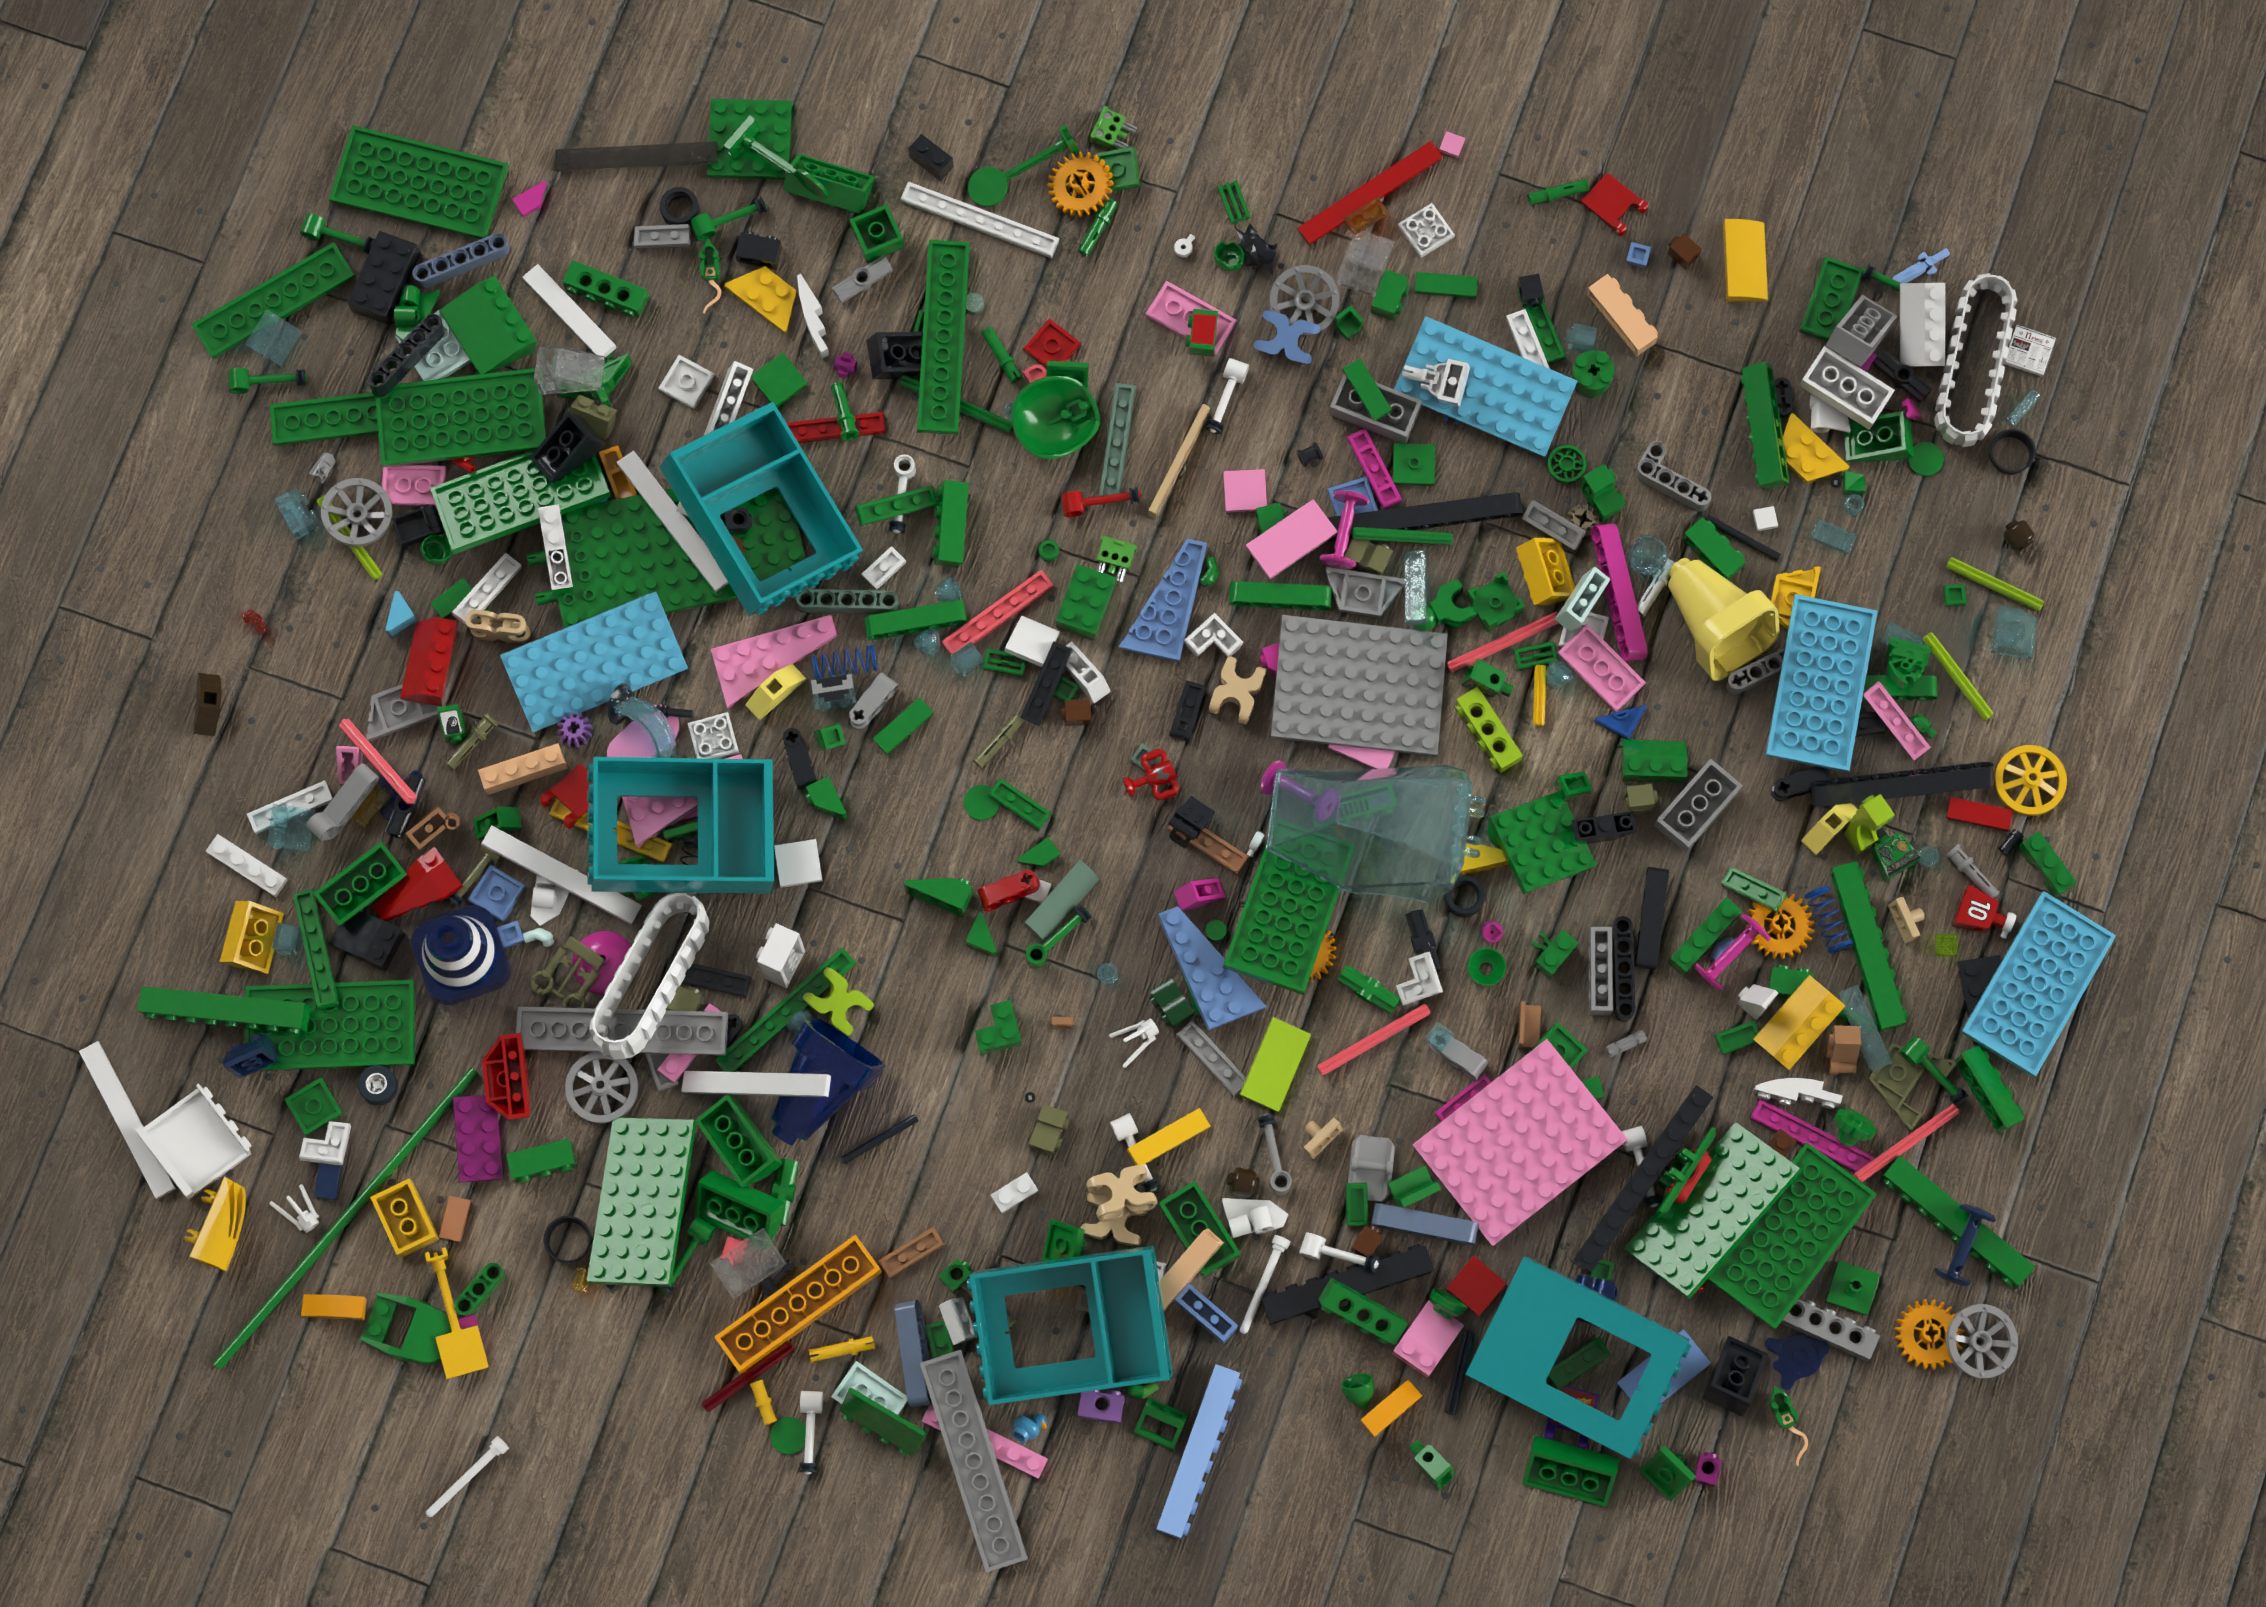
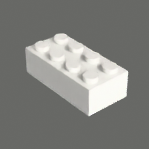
M1825 346L1799 385L1869 430L1895 391Z
M776 923L774 928L770 927L765 938L767 939L765 947H760L756 958L758 959L757 962L763 977L787 989L805 953V948L799 933Z

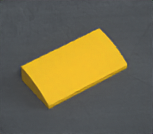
M1725 219L1723 223L1726 301H1768L1764 223L1744 219Z

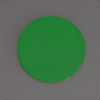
M1920 442L1913 446L1914 457L1908 458L1910 468L1921 476H1932L1938 473L1944 462V456L1940 448L1930 442Z
M977 785L966 793L964 808L973 819L988 820L997 813L1000 804L988 796L992 789L990 786Z
M784 1417L773 1425L770 1439L773 1447L780 1453L787 1455L795 1454L805 1446L806 1427L799 1419Z

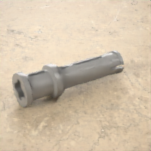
M1960 844L1956 845L1945 855L1946 858H1950L1958 867V871L1964 872L1981 892L1992 898L2000 893L1973 864V858L1965 854L1960 848Z

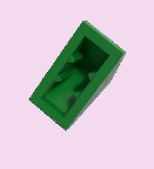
M1585 772L1558 776L1554 784L1557 792H1560L1561 797L1566 802L1593 791Z
M980 913L977 915L966 939V946L996 957L998 956L997 950L983 915Z

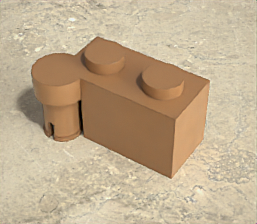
M437 805L406 831V835L420 850L445 828L450 830L458 828L460 817L453 812L446 814Z
M1834 1025L1832 1034L1828 1036V1045L1825 1048V1056L1829 1058V1075H1838L1839 1073L1856 1074V1063L1861 1047L1860 1026Z

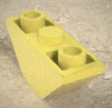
M793 664L774 672L751 696L746 703V707L760 721L807 679Z
M1852 803L1835 805L1804 836L1801 842L1817 855L1850 823L1849 821L1853 819L1858 809Z

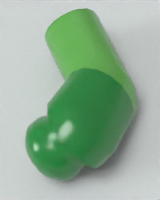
M1155 1382L1148 1383L1145 1386L1137 1384L1125 1387L1128 1395L1138 1399H1145L1159 1389Z

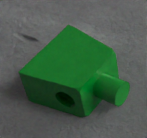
M1417 1440L1409 1447V1450L1415 1455V1465L1438 1491L1455 1477L1453 1467L1431 1444L1424 1447Z

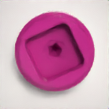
M1488 921L1482 926L1481 934L1487 942L1495 943L1502 938L1503 929L1498 922Z

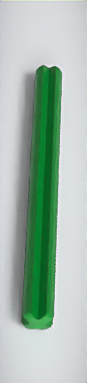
M903 375L900 379V385L919 394L920 381ZM960 399L961 413L1006 433L1011 432L1013 428L1012 421Z

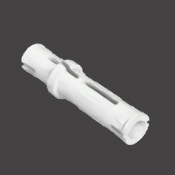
M1666 559L1658 573L1654 574L1652 583L1637 604L1639 616H1646L1663 587L1669 583L1668 579L1670 576L1668 572L1672 565L1675 564L1672 560Z

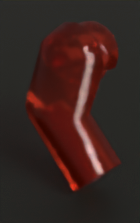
M248 609L247 612L242 613L244 622L252 621L258 635L268 632L263 618L254 610Z

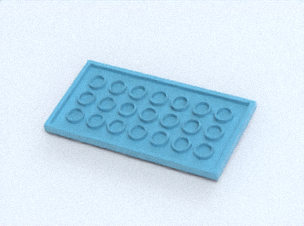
M1425 316L1405 365L1426 369L1427 364L1435 366L1439 363H1447L1448 359L1468 363L1470 371L1460 408L1439 403L1438 399L1428 390L1421 388L1420 381L1402 378L1403 371L1406 372L1404 367L1394 390L1422 400V406L1545 458L1577 384V380Z
M656 591L500 655L532 732L562 721L563 716L570 718L571 712L577 715L608 702L614 689L622 683L628 684L633 692L688 669Z
M1797 594L1794 595L1765 756L1849 772L1878 611Z
M2042 891L1960 1033L2033 1078L2036 1077L2116 935L2045 891Z

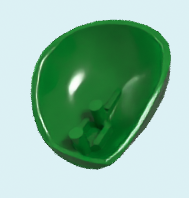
M1049 376L1037 379L1025 386L1013 402L1011 418L1015 435L1021 445L1038 458L1057 459L1072 454L1095 435L1100 425L1099 410L1092 394L1082 382L1070 377Z

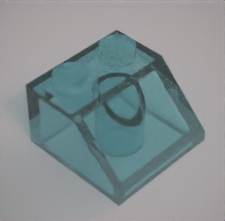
M1999 606L1995 612L1990 652L2032 659L2037 618L2021 609Z

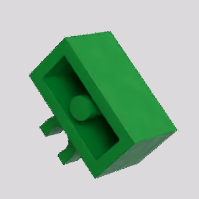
M1563 929L1552 942L1548 940L1547 935L1543 932L1539 934V937L1543 939L1544 944L1548 947L1538 944L1536 941L1531 943V946L1535 949L1543 951L1536 960L1534 967L1549 979L1554 976L1579 944L1578 941Z

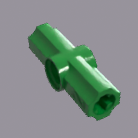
M1349 965L1345 966L1337 979L1338 982L1356 992L1355 994L1367 1003L1375 1004L1389 1014H1392L1401 998L1382 987L1379 981L1368 975L1364 976Z
M780 1159L783 1165L778 1169L777 1179L774 1181L771 1196L785 1202L783 1220L780 1225L787 1226L790 1206L795 1197V1180L799 1162L790 1159Z

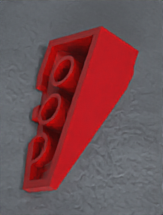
M434 847L418 858L406 870L407 876L392 886L373 905V908L381 920L388 921L407 914L410 909L418 906L420 908L426 907L427 903L434 900L442 901L463 886Z

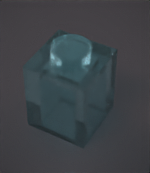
M1573 323L1572 330H1567L1565 341L1569 342L1567 349L1580 352L1593 350L1598 328Z
M972 642L951 655L952 663L950 666L956 674L960 673L964 678L983 664V657Z
M277 923L272 948L277 951L278 955L289 957L290 954H297L301 937L300 928L294 925Z

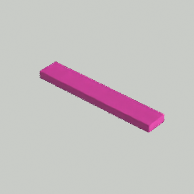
M1759 1099L1750 1117L1751 1120L1775 1132L1781 1128L1802 1146L1808 1142L1832 1161L1855 1173L1875 1159V1157L1854 1146L1849 1147L1842 1144L1836 1137L1762 1099Z

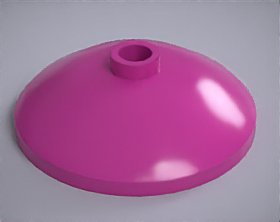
M610 931L592 933L581 941L582 944L599 956L606 957V961L598 971L600 974L589 989V991L597 994L605 993L607 987L615 978L614 975L617 969L625 960L624 957L627 951L632 947L624 937ZM575 953L572 958V968L579 959V956ZM584 959L574 972L576 979L581 985H583L585 979L583 976L577 975L578 972H581L580 968L583 967L586 969V972H591L592 969L595 970V967Z

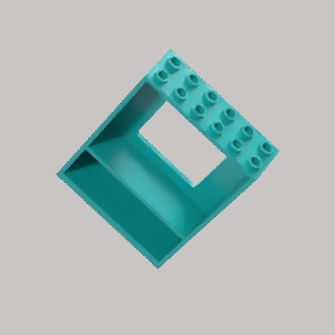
M774 402L670 452L659 466L749 617L754 614L759 616L765 613L771 605H774V607L779 606L785 602V598L791 596V598L798 596L802 593V589L815 587L823 578L829 580L840 569L842 572L848 570L853 566L854 562L859 560L858 556L863 551ZM776 488L814 549L815 554L789 568L790 572L787 568L760 582L720 518V515Z
M593 757V762L588 765L587 783H591L587 791V803H591L588 806L587 823L591 824L587 832V844H591L587 853V864H591L588 869L587 884L591 885V892L771 893L774 883L773 763L771 759ZM620 796L697 798L698 864H619L617 862V831H613V829H617V798Z
M1154 1246L974 1271L969 1275L970 1279H967L968 1291L972 1292L973 1300L970 1301L971 1313H975L976 1322H973L974 1334L979 1337V1344H976L978 1357H982L980 1375L981 1378H985L986 1384L983 1387L984 1400H988L989 1405L1170 1380L1173 1376ZM1084 1285L1087 1294L1095 1357L1016 1368L1010 1334L1005 1332L1009 1331L1005 1296Z
M1525 1256L1465 1375L1631 1459L1632 1455H1638L1643 1445L1640 1439L1642 1435L1647 1437L1653 1425L1649 1421L1652 1415L1657 1417L1663 1405L1659 1401L1662 1396L1667 1397L1672 1387L1669 1381L1672 1376L1677 1377L1682 1367L1679 1361L1681 1357H1687L1692 1345L1688 1344L1689 1338ZM1577 1318H1582L1652 1355L1637 1385L1641 1389L1640 1391L1635 1389L1620 1420H1616L1546 1383V1379Z

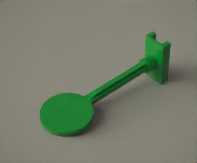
M750 115L723 145L729 150L728 155L733 159L745 147L749 150L752 149L786 173L795 176L815 196L821 199L828 197L827 190L815 177L803 169H795L791 164L756 141L754 136L760 131L756 119Z
M1066 125L1058 128L1061 139L1054 142V145L1010 170L1002 173L994 167L978 169L968 181V192L971 199L982 207L998 205L1004 200L1008 192V181L1058 152L1062 153L1068 149L1075 156L1079 155L1080 150Z

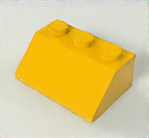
M1533 538L1516 547L1518 559L1522 565L1524 578L1527 582L1533 604L1547 606L1567 600L1575 589V585L1561 542L1554 538Z
M235 901L219 962L244 970L268 974L284 913L252 901Z

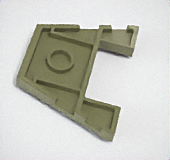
M1891 1043L1867 1080L1906 1128L1912 1131L1923 1114L1904 1103V1101L1925 1070V1067L1921 1063H1918L1916 1066L1909 1064L1900 1054V1050L1904 1046ZM1927 1054L1926 1056L1946 1078L1956 1064L1954 1060H1947L1933 1054Z

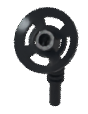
M625 683L618 685L614 689L608 703V718L615 725L622 723L631 711L652 714L664 718V716L665 718L669 716L693 717V710L670 708L669 706L665 707V705H657L655 707L634 704L632 702V689Z

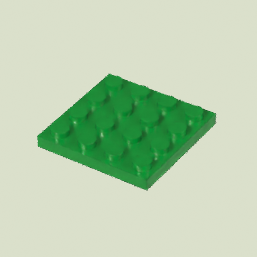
M711 99L707 177L785 180V171L752 149L749 150L745 147L733 159L728 155L729 150L723 145L750 115L756 119L760 131L754 136L756 141L790 164L792 101Z
M1559 791L1492 815L1487 819L1523 895L1597 866L1587 843L1575 841L1572 820L1575 819Z

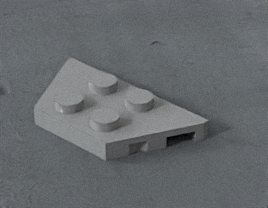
M1326 567V575L1339 612L1380 618L1405 585L1406 580Z
M403 684L371 696V711L368 718L369 726L366 739L370 742L438 716L437 707L440 706L401 700Z

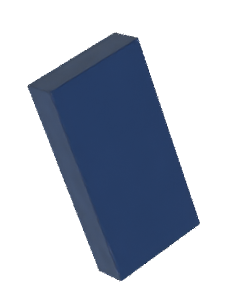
M319 1163L315 1198L337 1200L342 1170L341 1165Z

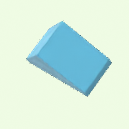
M398 591L394 593L385 629L388 636L392 637L417 622L413 612Z

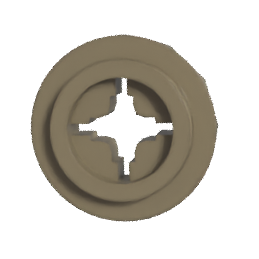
M1578 504L1570 509L1566 520L1579 527L1580 520L1577 517H1582L1586 513V520L1589 522H1584L1580 528L1586 531L1584 536L1591 535L1592 527L1599 525V516L1596 513V509L1590 507L1589 504Z

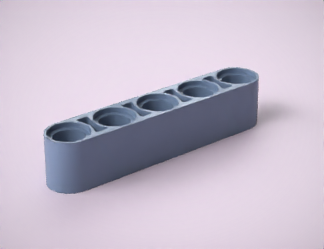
M496 233L418 264L413 269V277L419 287L428 288L505 257L510 251V246L505 235ZM497 243H504L503 247L495 248ZM480 250L485 251V253L482 256L476 255V253ZM460 258L466 259L464 263H457ZM440 266H447L444 271H438ZM423 273H427V274H428V276H427L426 278H424V279H419V276H420L421 274H423Z
M1380 1203L1375 1204L1371 1223L1372 1226L1465 1245H1475L1479 1225L1477 1222Z
M918 1299L897 1303L895 1305V1316L907 1400L911 1408L931 1405L932 1401L920 1366L921 1362L929 1360L922 1306Z

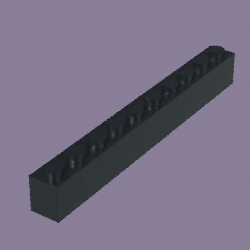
M1697 1085L1692 1088L1571 1261L1573 1264L1587 1274L1593 1271L1712 1101L1713 1096Z

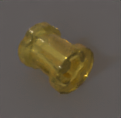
M576 1267L575 1271L577 1273L570 1289L588 1294V1270Z

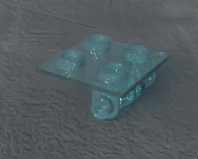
M266 310L245 345L281 366L302 331L276 314Z
M273 804L267 845L273 846L275 849L288 848L309 852L312 832L305 825L315 814L316 810Z

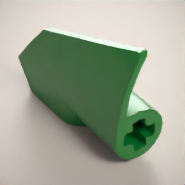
M412 285L402 288L399 306H396L394 310V320L397 326L396 336L403 341L427 315L431 314L440 295V290L421 294L420 290Z

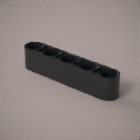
M427 315L369 375L368 382L374 396H386L444 336L445 330L439 315Z
M1647 868L1635 967L1657 969L1669 869Z
M1620 916L1612 925L1614 1014L1620 1022H1628L1633 1017L1636 1009L1633 924L1628 917ZM1617 924H1625L1628 930L1626 932L1619 931ZM1625 944L1628 947V952H1620L1617 946ZM1626 965L1629 972L1626 974L1621 973L1618 970V966ZM1627 986L1630 993L1626 995L1620 993L1619 987ZM1620 1007H1628L1630 1014H1621Z

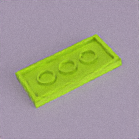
M1272 1017L1239 1095L1275 1112H1279L1311 1034Z

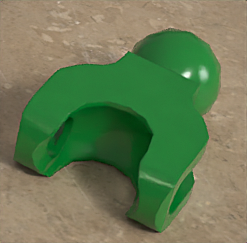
M1454 580L1442 585L1436 594L1435 600L1429 602L1428 606H1419L1414 609L1411 614V623L1416 630L1422 632L1429 631L1435 625L1441 624L1458 628L1472 621L1478 613L1472 606L1461 609L1453 604L1452 597L1457 595L1462 588L1461 582Z

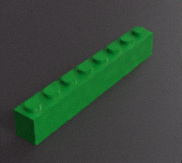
M1857 861L1833 867L1829 873L1846 928L1849 930V938L1854 942L1852 948L1874 1019L1877 1022L1878 1032L1902 1027L1906 1024L1908 1015L1905 1007H1902L1900 999H1902L1900 989L1895 987L1894 984L1895 972L1893 967H1889L1887 961L1889 953L1886 946L1883 947L1881 939H1883V934L1880 926L1877 927L1875 922L1877 918L1875 908L1870 906V891L1867 886H1864L1862 880L1864 879L1863 869L1861 866L1858 867Z
M141 986L137 1011L143 1014L144 1018L156 1020L158 1016L164 1017V1020L177 1022V1019H185L184 1022L197 1024V1021H205V1024L210 1026L225 1023V1026L230 1028H238V1025H244L246 1029L258 1030L259 1027H263L269 1032H279V1029L287 1030L286 1033L298 1035L300 1031L307 1032L311 1007L299 1002Z
M1899 1156L1881 1177L1884 1180L1883 1184L1892 1191L1895 1189L1901 1194L1900 1198L1909 1205L1912 1203L1918 1208L1917 1212L1922 1217H1929L1935 1222L1933 1225L1939 1231H1946L1952 1236L1950 1239L1958 1245L1970 1213L1961 1210L1958 1202L1902 1156ZM1981 1222L1969 1255L1973 1259H1980L1986 1264L1984 1267L1990 1273H1997L2007 1287L2017 1289L2033 1271L2035 1266Z

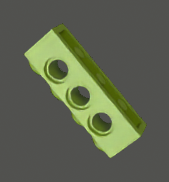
M1478 686L1456 699L1455 711L1460 718L1464 717L1466 720L1468 731L1471 735L1475 734L1479 740L1477 742L1479 748L1483 753L1486 751L1490 757L1488 761L1494 770L1497 769L1499 773H1502L1522 760V753ZM1478 710L1481 712V716L1475 718L1470 712ZM1489 727L1493 733L1485 735L1482 732V728ZM1496 744L1502 745L1504 751L1496 752L1493 746Z

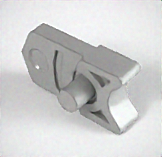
M323 453L310 470L309 475L316 476L318 483L325 482L336 461L333 455Z

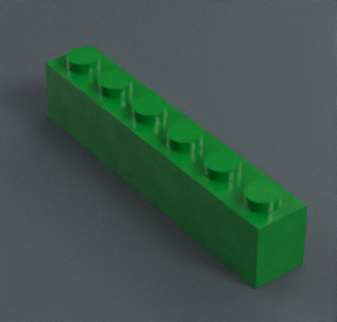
M1766 362L1743 367L1741 382L1745 387L1746 393L1744 394V402L1748 407L1746 417L1751 427L1749 438L1754 448L1752 459L1757 468V473H1755L1756 482L1766 490L1790 484L1773 367Z

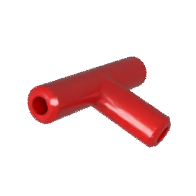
M477 457L447 461L469 473H473L475 466L468 462Z

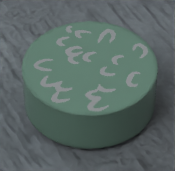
M970 293L966 298V311L973 315L979 314L984 308V299L978 293Z

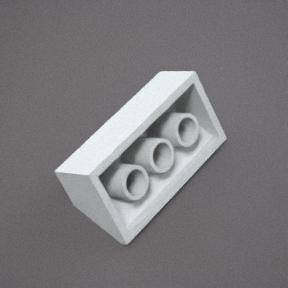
M1900 283V362L1908 366H1945V283Z

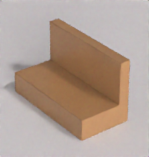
M1521 1001L1519 1005L1517 1048L1532 1049L1540 1040L1541 1006L1525 1005V1002Z

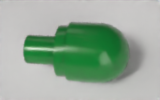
M1916 714L1910 719L1922 736L1926 734L1931 739L1936 736L1937 732L1931 728L1932 724L1923 715Z

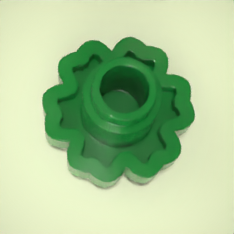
M1839 1108L1835 1114L1834 1120L1840 1128L1837 1139L1842 1144L1851 1147L1858 1140H1872L1877 1129L1872 1126L1873 1122L1866 1116L1859 1115L1857 1111L1849 1108H1844V1110Z

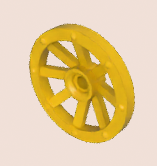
M2023 745L2010 750L2000 760L1994 774V786L1999 799L2006 807L2021 815L2037 816L2049 812L2061 801L2066 791L2067 776L2063 764L2051 751L2036 745ZM2026 754L2040 756L2034 768H2032ZM2019 756L2025 771L2007 763L2014 757ZM2045 760L2050 762L2055 769L2054 771L2040 772ZM2004 770L2020 776L2019 779L2003 784ZM2029 776H2034L2035 781L2030 780ZM2058 777L2057 791L2045 783L2043 779ZM2022 785L2023 789L2016 801L2012 800L2006 790ZM2038 787L2050 794L2053 799L2042 805ZM2028 791H2032L2035 807L2021 805Z

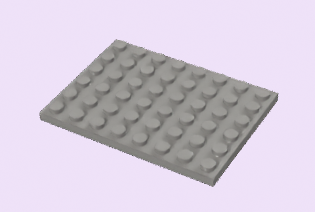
M1282 615L1270 738L1390 750L1436 757L1438 755L1448 634Z

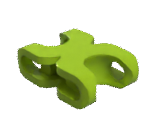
M826 967L823 971V976L831 984L829 995L819 998L813 993L807 992L802 998L816 1012L825 1014L830 1011L829 1022L842 1033L850 1036L854 1029L846 1020L847 1009L852 1005H858L864 1010L870 1011L874 1007V1003L858 990L852 989L847 991V980L832 968Z

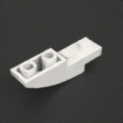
M559 504L539 507L538 511L551 588L556 590L573 587Z
M1776 1079L1758 1084L1753 1089V1093L1757 1094L1758 1098L1764 1100L1773 1098L1778 1100L1779 1104L1786 1106L1795 1104L1797 1098L1801 1097L1803 1102L1813 1103V1101L1822 1103L1821 1106L1834 1109V1107H1838L1841 1104L1842 1095L1822 1090L1824 1082L1813 1079Z

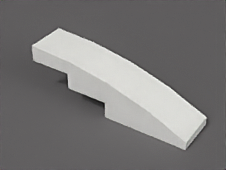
M799 274L797 275L799 297L805 322L812 341L823 359L829 356V351L821 338L826 335L825 327L818 317L823 314L822 307L803 276Z

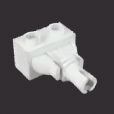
M1448 359L1447 363H1439L1435 366L1427 364L1426 369L1405 365L1404 370L1406 372L1403 371L1402 378L1420 381L1421 388L1428 390L1438 399L1439 403L1460 408L1470 371L1468 363Z

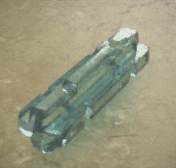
M2031 390L2009 415L2008 421L2013 425H2017L2021 417L2023 418L2033 406V403L2039 399L2040 394L2035 390Z

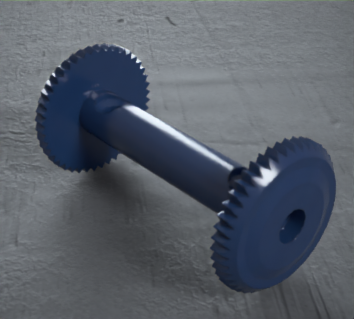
M1962 1204L1959 1208L1970 1213L1969 1219L1948 1271L1935 1268V1273L1954 1284L1969 1286L1971 1281L1960 1275L1982 1219L1995 1222L1996 1218L1986 1210L1973 1205Z

